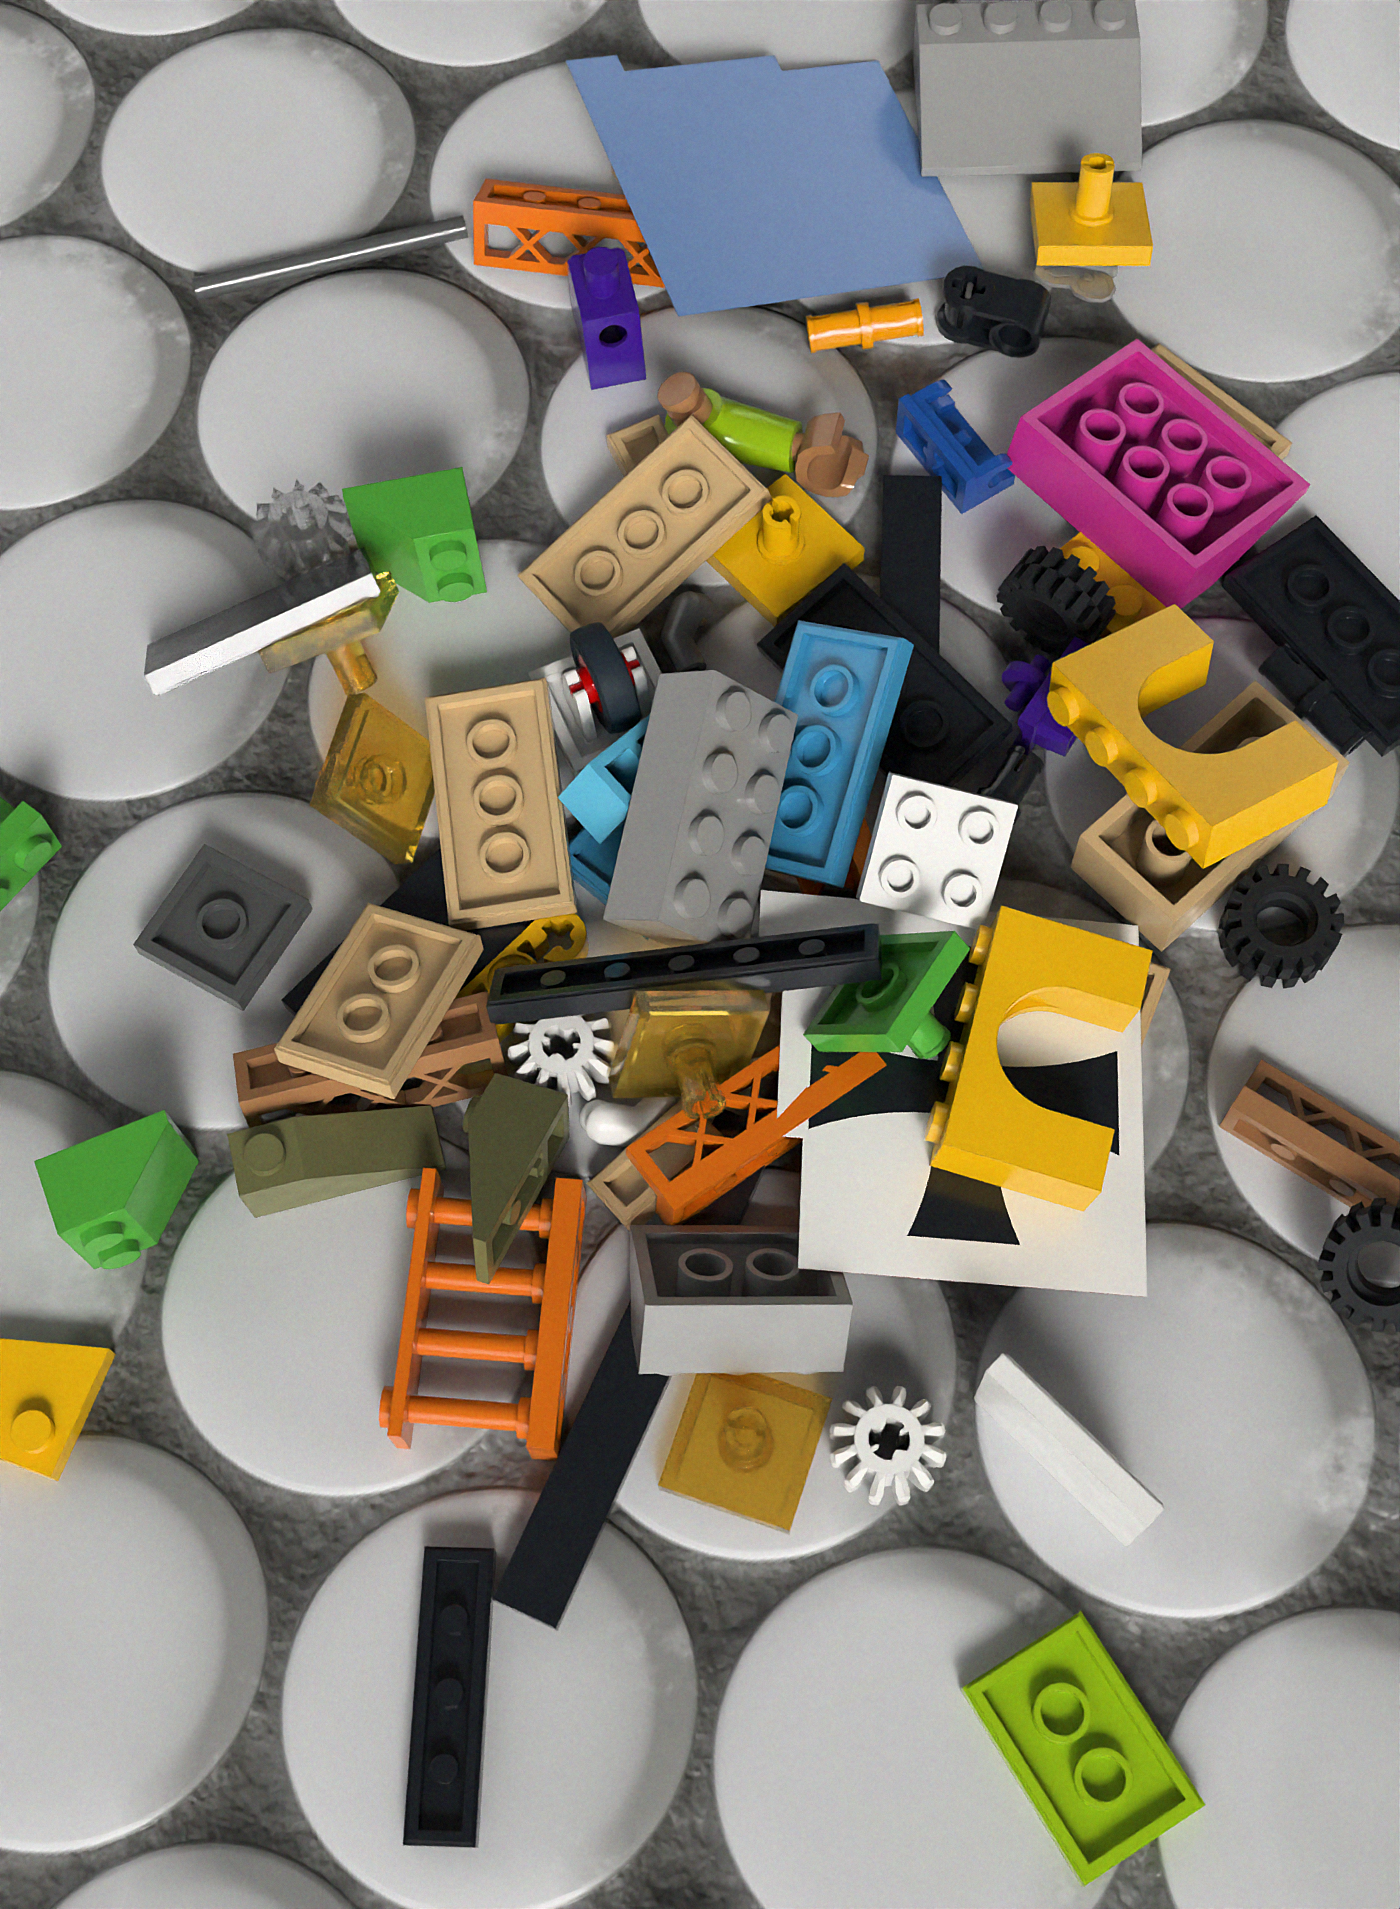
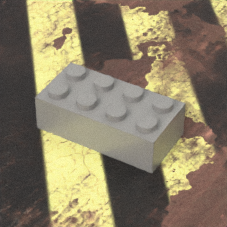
M716 670L659 674L603 920L669 947L750 938L798 715Z

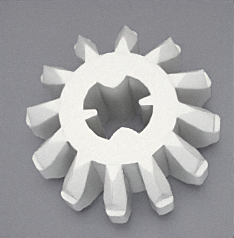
M594 1013L534 1020L535 1025L516 1022L513 1032L515 1038L520 1043L508 1049L510 1063L519 1067L514 1074L515 1079L568 1094L569 1108L572 1105V1093L580 1092L582 1097L588 1102L596 1099V1090L592 1081L611 1084L614 1073L613 1068L608 1063L619 1058L618 1043L608 1039L613 1032L610 1021L607 1018L593 1020ZM563 1047L567 1053L574 1052L575 1055L565 1060L561 1054H553V1051Z
M871 1386L866 1389L865 1394L868 1411L857 1402L848 1399L842 1406V1412L852 1425L844 1423L831 1425L829 1437L837 1443L846 1445V1447L831 1453L830 1463L833 1468L855 1465V1468L847 1475L844 1481V1488L849 1492H853L859 1488L865 1479L872 1483L868 1495V1502L870 1504L879 1505L884 1494V1486H891L894 1499L898 1505H905L910 1500V1489L907 1479L918 1489L927 1492L932 1488L934 1480L924 1466L932 1468L943 1467L946 1453L939 1448L927 1444L937 1442L943 1438L946 1432L945 1427L942 1423L935 1422L921 1425L920 1423L930 1411L931 1404L926 1399H922L910 1411L903 1407L906 1399L905 1387L896 1386L892 1394L891 1404H883L881 1392L876 1386ZM884 1431L892 1432L898 1435L896 1446L904 1444L906 1451L895 1450L891 1460H884L877 1456L879 1445L870 1447L868 1440L880 1441Z

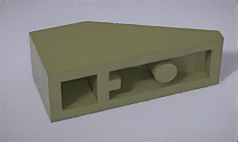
M498 1073L494 1074L482 1096L475 1095L471 1099L463 1120V1130L465 1133H468L472 1229L476 1279L486 1284H490L570 1138L568 1094Z
M431 1105L291 1117L227 1134L238 1194L255 1218L421 1176L423 1168H434L437 1171L446 1169Z

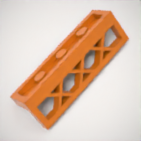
M485 179L473 200L474 265L568 276L567 259L574 255L587 253L601 240L608 238L619 240L631 254L627 259L633 284L665 288L654 261L648 255L650 252L647 245L645 244L641 247L637 243L646 242L625 195ZM488 224L509 227L522 243L512 251L488 249ZM528 229H532V230H536V231L531 234ZM548 232L563 233L577 249L566 258L553 257L538 240ZM583 236L591 237L586 241V239ZM529 249L532 254H528V253H524V252ZM639 263L642 267H636L634 265Z
M778 1045L626 1147V1156L657 1195L655 1212L663 1223L671 1226L682 1225L765 1165L766 1167L801 1143L803 1138L783 1136L887 1066V1064L877 1052H859L840 1066L826 1065L822 1071L830 1073L808 1088L806 1087L777 1118L778 1101L758 1098L761 1078L772 1071H779L780 1045ZM752 1085L751 1096L738 1095ZM720 1106L748 1110L746 1130L734 1138L705 1134L707 1116ZM756 1112L768 1113L767 1116L755 1123ZM699 1121L697 1133L684 1131ZM666 1142L695 1146L692 1167L670 1182L649 1156L650 1153ZM703 1148L715 1150L701 1160Z

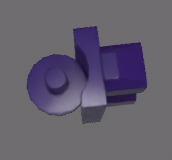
M1074 636L1059 659L1089 644ZM1036 655L1030 664L1023 661H1012L1001 675L1002 682L1010 691L1004 701L1006 707L1014 712H1019L1025 702L1029 703L1018 718L1017 725L1021 731L1014 740L1013 745L1026 748L1024 754L1027 756L1037 744L1044 749L1065 757L1077 740V737L1067 726L1064 727L1058 724L1050 713L1047 696L1050 689L1051 672L1048 676L1045 673L1051 663L1042 655Z

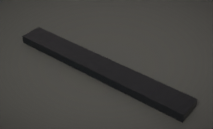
M719 1107L712 1125L724 1137L734 1138L746 1130L747 1118ZM765 1165L682 1225H741L764 1174ZM631 1300L492 1598L494 1602L557 1631L672 1376L638 1373L631 1333Z

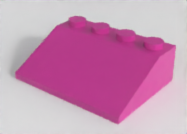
M1139 339L1134 340L1022 415L1007 455L1013 461V464L1007 469L1076 530L1084 534L1166 608L1176 604L1182 609L1211 587L1307 492L1310 486L1304 478Z

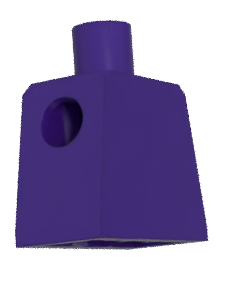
M596 247L585 254L571 256L567 259L570 302L591 390L646 380L639 308L624 249L618 247L611 249ZM615 325V329L619 332V341L616 343L602 342L599 338L601 331L608 326Z

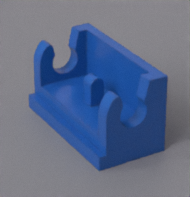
M938 380L912 395L908 393L899 398L896 434L930 476H942V491L957 510L963 514L1014 485L1015 475L1007 469L1013 464V461L1006 453L996 456L992 453L955 408V401L948 394L952 387L946 380Z

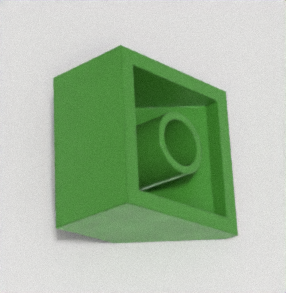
M462 467L342 489L358 549L365 547L377 573L428 603L443 600L459 602L468 599L472 595L487 592Z
M162 1110L35 1160L34 1163L57 1234L93 1269L99 1267L103 1269H116L136 1261L141 1256L140 1251L157 1245L199 1160L195 1149L167 1112Z

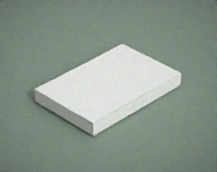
M1002 1354L985 1371L974 1400L1125 1547L1129 1546L1165 1509L1163 1507L1164 1503L1008 1354L1006 1356Z

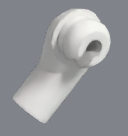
M657 1085L635 1107L606 1103L600 1099L591 1100L582 1108L579 1122L581 1128L586 1131L588 1137L593 1141L604 1145L628 1147L675 1105L677 1101L666 1089Z

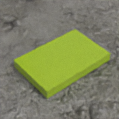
M1081 1611L960 1689L1081 1886H1086L1206 1805Z

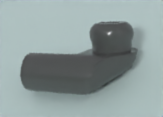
M686 591L672 600L660 631L661 641L677 673L704 671L707 667L693 638L697 628L705 626L708 623L707 618H712L713 604L709 597L704 594Z

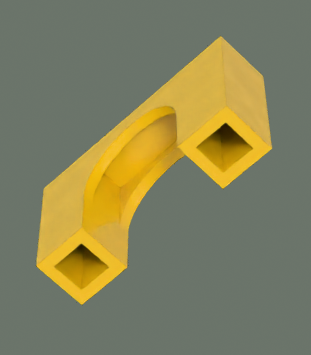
M1173 604L1053 662L1047 704L1055 721L1061 726H1067L1086 746L1094 762L1099 766H1105L1125 787L1133 803L1138 807L1145 808L1165 829L1172 844L1180 850H1185L1204 869L1325 806L1328 803L1339 761L1296 720L1244 747L1219 754H1200L1184 751L1156 737L1146 727L1142 719L1156 709L1206 685L1214 641L1176 604Z
M1002 905L990 927L979 925L969 955V962L979 965L974 984L965 982L954 1016V1020L964 1023L960 1042L950 1041L940 1071L939 1079L950 1082L945 1103L935 1101L925 1131L924 1140L935 1143L929 1166L1084 1212L1102 1192L1115 1129L1048 1110L1034 1104L1020 1094L1008 1080L1000 1064L997 1050L998 1030L1004 1022L1017 1015L1034 1011H1046L1123 1032L1141 1009L1153 950Z

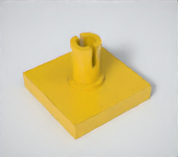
M1101 153L1087 154L1082 157L1079 182H1031L1029 202L1036 266H1150L1153 242L1143 182H1113L1114 160L1111 156Z
M786 474L766 488L772 500L706 560L774 627L843 563L853 570L863 562L865 548Z

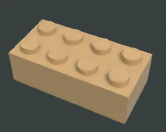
M1256 680L1178 748L1200 754L1230 752L1244 747L1296 720L1339 761L1329 799L1333 796L1350 763ZM1126 794L1079 836L1070 868L1132 925H1138L1139 932L1162 952L1315 811L1202 869L1185 850H1180L1172 844L1165 829L1145 808L1135 805L1128 794Z

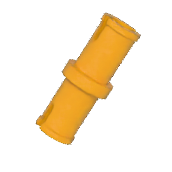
M919 298L912 301L869 307L868 302L856 303L855 310L806 316L811 353L859 344L861 349L865 350L873 348V342L924 335Z

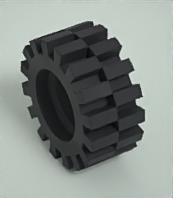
M1037 546L1035 550L1031 548L1024 554L998 588L1000 592L996 595L997 602L1003 604L1000 608L1003 616L1013 618L1010 622L1011 627L1015 631L1022 629L1027 633L1024 637L1025 640L1031 644L1036 640L1041 643L1042 651L1051 654L1055 649L1058 657H1061L1074 636L1089 645L1094 643L1115 616L1116 610L1113 607L1116 603L1114 596L1106 595L1110 589L1106 582H1096L1093 579L1097 575L1094 569L1089 566L1084 570L1078 566L1081 559L1073 554L1068 559H1065L1062 549L1053 547L1048 552L1045 546Z
M1277 864L1273 874H1270L1266 865L1257 868L1252 879L1247 874L1239 881L1224 908L1218 929H1223L1219 937L1221 949L1230 947L1226 960L1232 967L1239 962L1245 965L1241 976L1251 981L1255 972L1264 975L1261 986L1269 988L1274 986L1277 979H1282L1283 989L1295 987L1299 978L1306 983L1315 977L1318 970L1322 971L1340 942L1342 934L1339 932L1344 925V913L1335 914L1341 902L1336 893L1327 898L1324 896L1329 884L1322 877L1312 885L1306 881L1311 870L1300 866L1294 877L1289 876V864ZM1269 907L1286 909L1301 920L1304 927V937L1298 943L1290 946L1273 943L1260 933L1257 926V915Z
M1374 1198L1371 1206L1364 1207L1363 1202L1351 1206L1346 1216L1341 1214L1334 1222L1319 1257L1318 1270H1323L1320 1284L1323 1293L1332 1292L1333 1296L1330 1304L1337 1312L1341 1311L1344 1307L1351 1312L1348 1319L1349 1322L1359 1327L1362 1318L1373 1321L1371 1331L1383 1333L1386 1324L1394 1323L1396 1332H1399L1400 1285L1392 1288L1376 1286L1362 1275L1358 1266V1254L1365 1246L1371 1243L1385 1241L1400 1247V1200L1398 1199L1396 1207L1386 1206V1198Z

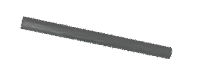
M461 215L192 278V282L199 301L468 238L464 217Z

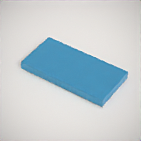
M798 620L774 701L796 713L798 718L765 870L839 888L844 887L914 644L900 637Z

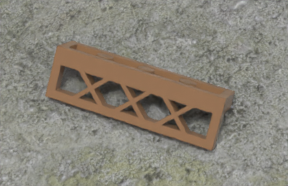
M485 991L453 1000L407 1079L416 1077L425 1081L420 1087L405 1091L400 1090L395 1099L280 1063L274 1050L278 1043L234 1053L233 1061L238 1102L248 1127L264 1125L263 1114L283 1109L297 1112L295 1117L427 1105L436 1107L472 1098L475 1095H482L495 1073L509 1077L496 1025L490 1022L486 1008L489 997L488 992ZM490 1058L493 1068L469 1075L457 1072L464 1064ZM348 1093L362 1096L357 1103L341 1107L329 1103L334 1097Z
M1261 1059L1219 1127L1350 1208L1360 1202H1363L1364 1207H1369L1374 1198H1386V1206L1396 1207L1398 1199L1400 1200V1179L1376 1166L1371 1161L1388 1158L1400 1166V1143ZM1264 1083L1287 1097L1291 1113L1256 1093L1261 1084ZM1303 1107L1313 1114L1305 1116ZM1332 1124L1344 1132L1349 1148L1312 1126ZM1361 1143L1370 1147L1371 1150L1363 1151Z

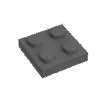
M204 844L133 945L140 955L244 1011L313 908L309 899Z

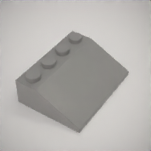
M1047 0L916 4L913 68L921 177L1080 172L1082 157L1092 153L1111 156L1114 160V171H1141L1140 34L1135 0Z

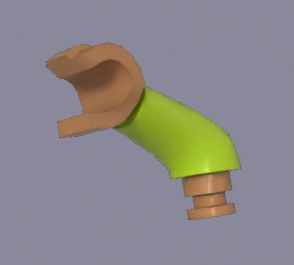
M689 372L673 374L661 384L658 390L657 398L659 403L667 411L665 428L669 435L692 415L741 464L789 473L795 470L796 481L813 494L824 497L846 496L853 489L856 481L865 473L869 455L864 453L862 441L849 436H841L845 419L840 412L814 416L808 421L805 433H803L800 421L720 396L719 393L712 389L701 388L694 375Z

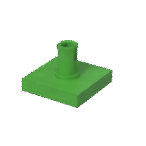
M955 931L880 935L882 942V980L836 985L803 1035L819 1052H903L908 1045L918 1058L922 1059L923 1056L925 1059L932 1058L939 1054L948 1044L951 1032L930 1012V1009L970 948Z

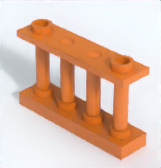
M423 1168L420 1189L411 1188L407 1200V1228H413L415 1231L394 1386H384L379 1407V1425L381 1428H388V1438L397 1448L411 1449L414 1423L516 1431L517 1439H527L526 1448L532 1459L556 1461L561 1450L587 1204L583 1180L556 1178L554 1199L543 1198L541 1205L533 1204L519 1229L539 1231L540 1238L549 1239L546 1264L535 1263L534 1269L499 1267L490 1284L477 1281L475 1265L435 1262L440 1224L472 1226L471 1199L443 1197L445 1187L437 1169ZM431 1289L531 1296L533 1304H542L539 1330L528 1329L527 1335L523 1336L426 1328ZM426 1355L524 1363L525 1370L534 1371L532 1396L520 1397L519 1403L418 1395L422 1357Z

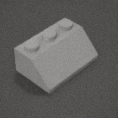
M630 1225L631 1333L639 1374L676 1376L682 1373L745 1375L748 1373L794 1372L809 1375L816 1372H843L853 1302L843 1272L798 1269L799 1225Z

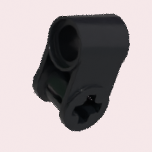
M975 266L956 267L947 274L943 282L942 292L945 303L939 308L936 320L939 332L946 339L955 343H966L998 351L1001 354L1015 358L1029 357L1036 353L1051 305V295L1044 286L1032 280L1016 279L984 271ZM971 282L973 284L971 298H966L967 285ZM960 311L965 312L962 327L957 326Z

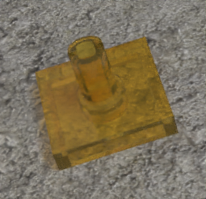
M390 570L376 575L381 591L378 597L259 650L258 653L268 673H273L326 653L346 695L361 692L375 684L378 676L367 657L360 639L381 632L399 594V589Z
M365 692L348 695L325 762L318 773L320 776L316 780L315 790L309 805L394 864L412 863L435 795L430 742Z
M764 990L636 991L608 1076L613 1098L681 1097L683 1112L688 1118H698L700 1112L697 1101H699L704 1119L720 1114L726 1107V1098L720 1084L750 1064L769 1015L770 1008Z
M696 1373L658 1483L659 1490L790 1535L832 1404V1398L759 1373H748L745 1375Z

